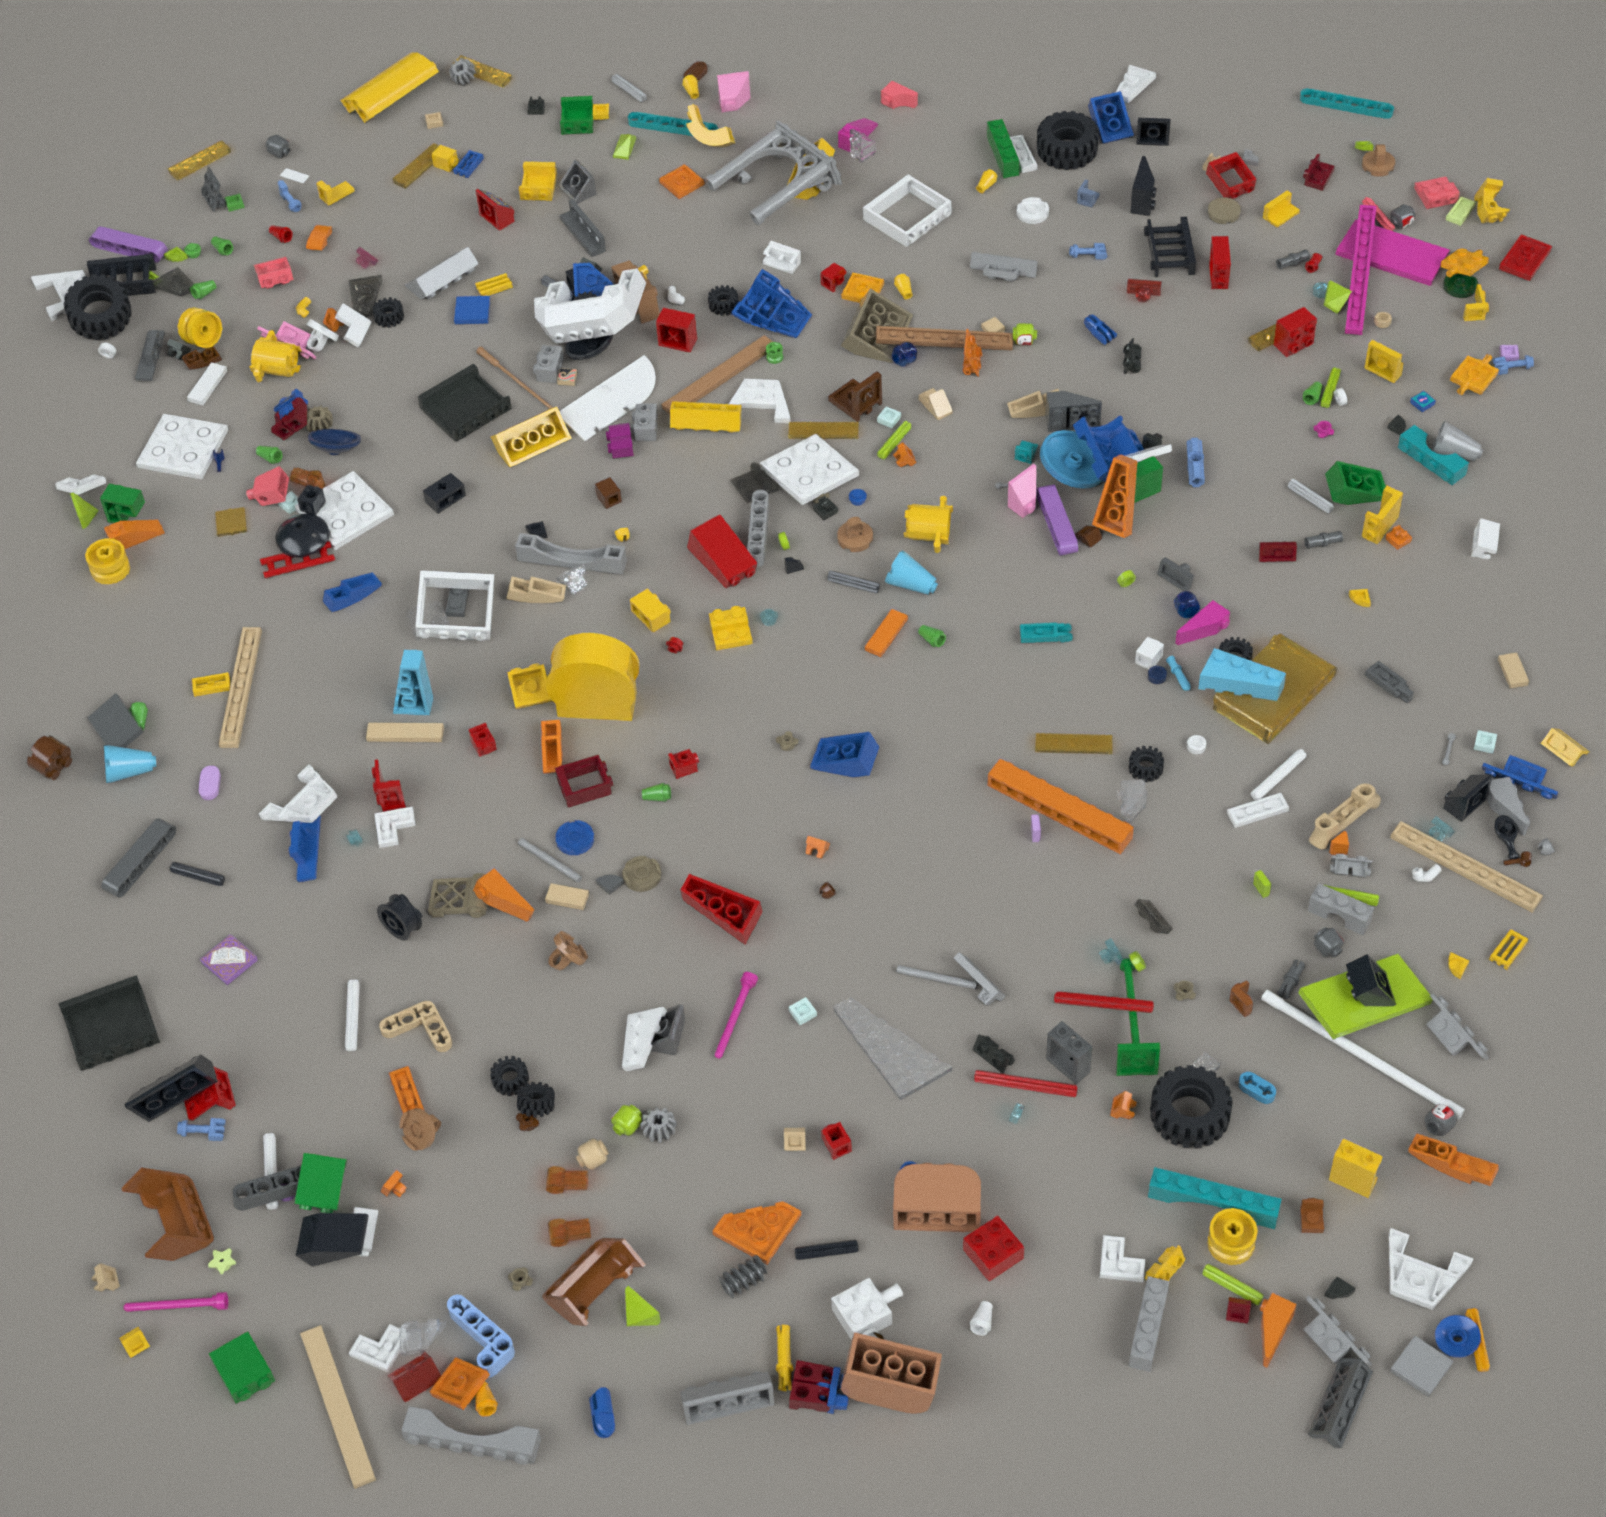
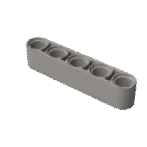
M765 490L755 491L752 495L747 550L758 563L757 568L761 567L765 562L769 499L768 493Z

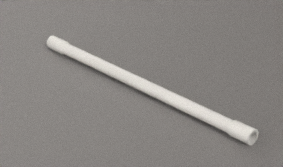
M1266 990L1261 1000L1281 1010L1435 1105L1443 1104L1452 1108L1458 1120L1465 1111L1463 1107L1442 1097L1347 1038L1341 1036L1332 1039L1319 1021L1290 1005L1283 998L1269 990Z

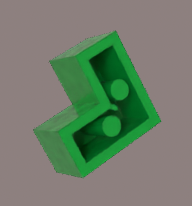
M110 483L100 497L107 521L113 524L119 521H127L130 516L136 518L145 503L141 490Z

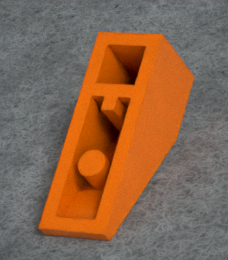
M158 519L119 521L104 527L107 538L120 541L125 549L165 534Z
M495 868L478 879L473 891L476 896L487 905L526 922L530 920L535 910Z
M1274 1293L1271 1294L1269 1300L1264 1299L1260 1307V1311L1263 1312L1261 1318L1263 1366L1266 1368L1270 1364L1295 1314L1297 1305Z

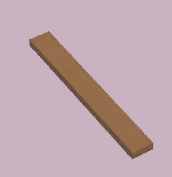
M876 326V343L965 347L966 330ZM969 331L971 335H974L976 344L981 349H1013V333Z
M765 335L662 403V409L670 414L672 401L697 402L767 354L766 346L773 341Z

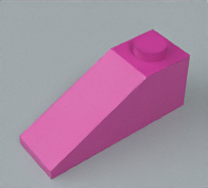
M866 118L847 123L838 132V148L853 153L878 126V123Z
M1212 600L1176 632L1175 643L1181 645L1215 635L1222 629H1226L1230 623V611Z

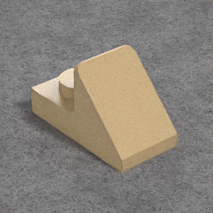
M932 388L919 394V401L937 420L953 413L943 389L936 391Z

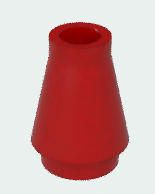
M275 225L269 228V233L280 242L287 243L292 240L293 233L290 228Z

